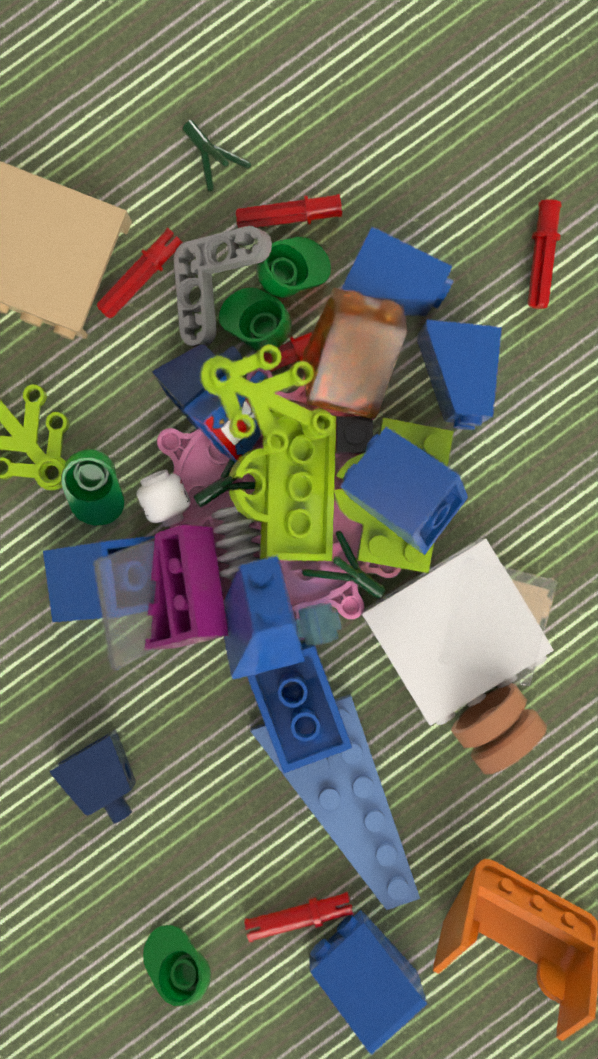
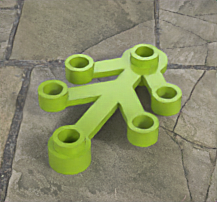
M266 345L258 350L255 355L234 363L225 357L209 359L201 369L200 379L202 385L209 393L220 397L230 421L229 431L235 438L243 439L248 437L255 429L254 420L249 415L242 413L235 393L248 399L263 435V447L270 454H278L286 450L289 441L287 435L277 429L269 409L300 423L304 435L311 440H321L333 432L334 419L328 411L324 409L310 411L275 394V392L293 385L303 386L309 383L314 377V370L309 363L304 361L298 362L289 371L254 384L241 378V376L259 368L271 370L276 367L281 361V354L275 346ZM264 352H269L272 355V364L265 362L263 358ZM297 368L304 370L306 375L304 380L298 378ZM216 369L225 372V382H221L216 378ZM318 417H321L325 422L324 430L317 426ZM238 420L246 423L247 430L245 433L237 429L236 424ZM273 435L280 440V447L278 449L274 448L271 444V437Z
M32 384L23 391V399L26 402L24 425L18 421L0 399V422L11 434V436L0 435V450L26 452L35 464L13 463L10 459L0 457V463L6 462L8 465L7 473L4 475L0 474V479H9L12 476L35 478L40 487L51 491L59 490L62 488L61 474L65 464V460L61 458L63 433L69 428V419L60 412H52L47 416L45 423L49 430L47 452L45 453L37 444L40 409L47 400V394L43 388ZM33 390H39L40 399L36 402H31L29 398ZM56 417H61L63 419V426L55 430L52 427V421ZM55 466L59 474L57 478L51 480L47 472L50 467Z

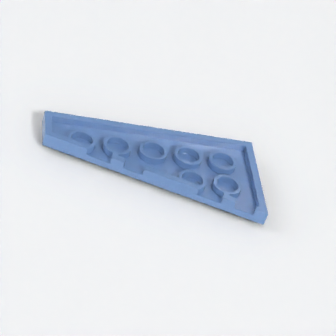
M351 694L335 700L353 748L285 774L281 768L266 725L262 724L251 728V733L384 908L389 910L420 899Z

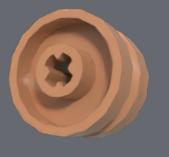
M513 683L502 688H496L486 694L485 699L465 710L455 721L451 732L464 748L474 747L471 758L484 774H494L519 761L541 741L547 730V725L535 710L525 709L527 699Z

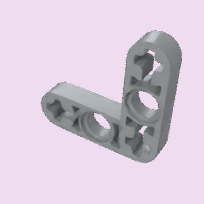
M246 226L180 244L174 254V271L181 338L186 344L195 347L198 345H205L207 347L214 341L216 336V319L212 274L264 261L269 256L272 248L271 238L267 232L253 226ZM254 238L258 240V244L252 247V251L239 247V245L247 246L253 244ZM226 243L228 246L227 257L223 261L218 262L216 250L220 244ZM193 254H196V260L191 261V266L188 265V260L193 258ZM195 274L198 275V278H189V277H195ZM198 285L201 290V297L196 304L192 305L189 294L192 288ZM192 312H201V314L195 313V316H192ZM199 325H202V331L198 332L197 336H195L194 330H197Z

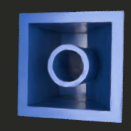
M371 227L339 292L335 310L344 314L426 316L432 307L438 309L442 301H444L453 283V280L447 278L453 266Z
M427 320L418 333L417 343L445 422H454L453 428L474 430L475 426H481L483 422L493 417L502 327Z
M385 427L380 435H375L369 441L365 450L366 453L358 464H353L346 471L340 487L350 499L425 555L467 500L468 495L458 473L388 427Z
M155 536L97 542L43 551L52 622L111 618L147 611L149 603H154L156 581L151 580Z
M278 556L240 565L224 599L229 635L224 637L232 679L305 662L290 596Z
M362 910L355 916L349 915L345 917L338 925L337 932L328 940H320L310 952V973L371 1055L427 1005L418 971Z

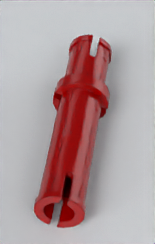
M347 891L322 900H317V897L309 899L307 904L250 919L246 918L244 920L245 930L260 927L246 934L248 941L251 943L255 940L315 925L318 928L322 927L325 921L349 915L352 916L354 915L352 904L337 907L338 905L350 903L349 893Z

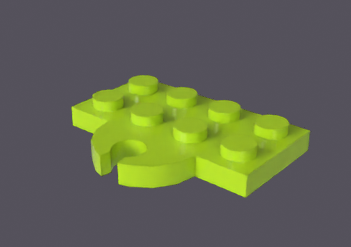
M270 410L277 429L283 431L288 437V447L278 454H270L263 447L250 450L239 457L232 467L229 476L241 478L246 474H250L254 478L256 486L250 495L242 489L229 491L230 498L237 511L246 518L261 522L260 560L278 556L279 560L332 561L336 416L332 415L334 430L328 437L321 440H311L304 435L300 423ZM318 417L317 426L324 430L325 422L321 417ZM273 435L271 437V444L276 449L280 447V440Z
M388 418L381 419L379 435L385 427H388L448 467L454 431ZM365 453L349 459L338 470L336 477L343 479L346 471L353 464H358ZM334 489V499L339 510L349 520L362 525L357 561L429 573L434 543L427 553L423 555L350 499L342 489Z

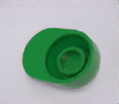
M295 237L273 242L269 256L264 261L257 263L256 267L258 281L270 295L277 298H288L300 291L319 287L328 280L331 273L330 260L324 249L315 241L305 237Z
M248 287L234 292L224 301L219 312V322L224 330L243 341L254 351H258L266 345H273L279 348L286 342L291 332V318L283 303L258 288Z
M87 449L72 454L65 461L61 474L62 488L72 513L80 521L94 526L106 525L115 521L122 514L125 503L116 475L115 465L109 456L98 450Z
M163 925L156 928L149 935L143 950V962L158 994L165 1002L173 1006H188L199 1001L208 990L211 982V968L208 961L200 952L195 950L186 933L177 926Z

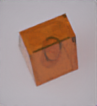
M333 288L303 352L304 362L309 363L314 370L313 379L305 384L306 404L376 419L407 333L403 305L396 304L390 300H380L364 296L356 291Z

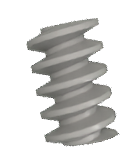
M228 507L212 513V518L223 521L221 525L213 528L214 533L225 535L224 539L215 543L217 548L227 550V553L217 558L218 562L229 564V567L219 572L221 577L230 578L231 582H233L240 565L260 560L259 557H255L253 554L260 550L261 544L252 542L251 539L260 535L261 530L251 528L249 524L255 521L246 518L237 511L236 507Z

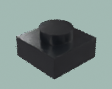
M337 416L336 454L366 453L367 444L373 438V416Z

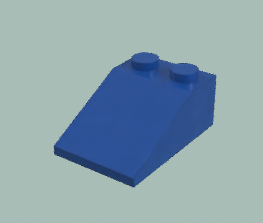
M313 639L301 643L305 662L247 676L284 774L353 748Z

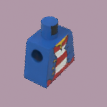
M257 371L249 381L255 384L268 379V377L262 372ZM226 375L219 379V381L225 382ZM206 390L188 404L183 411L221 454L236 462L239 457L254 447L262 435L247 398L235 393L242 413L249 415L255 423V429L250 436L238 439L232 436L229 431L230 421L220 397ZM238 420L236 424L237 429L245 433L247 430L246 423Z

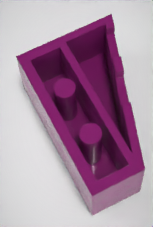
M179 525L155 533L151 580L156 581L154 603H149L148 615L153 616L151 638L145 639L144 650L178 648L229 636L213 528Z

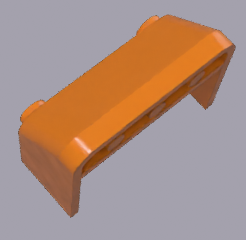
M490 859L481 860L470 871L443 921L432 971L440 974L476 942L478 932L538 964L536 978L541 991L548 998L560 1004L556 1038L563 1041L596 1018L598 921L589 912Z

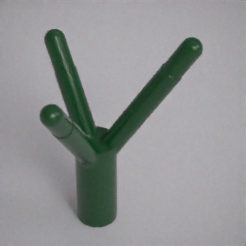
M189 120L183 125L182 130L201 153L208 192L214 190L209 155L224 167L229 165V161L247 169L251 167L249 161L212 144L193 120Z
M229 459L220 478L195 494L194 499L202 508L226 491L255 489L256 483H233L238 478L230 477L229 475L236 462Z
M337 531L336 537L349 564L339 557H334L333 562L346 573L304 569L302 571L304 576L354 582L377 599L386 590V587L361 570L342 531Z

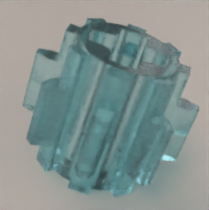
M330 602L299 609L300 618L295 620L299 637H305L307 646L324 644L339 638L337 630L342 629L339 613L337 610L332 611Z

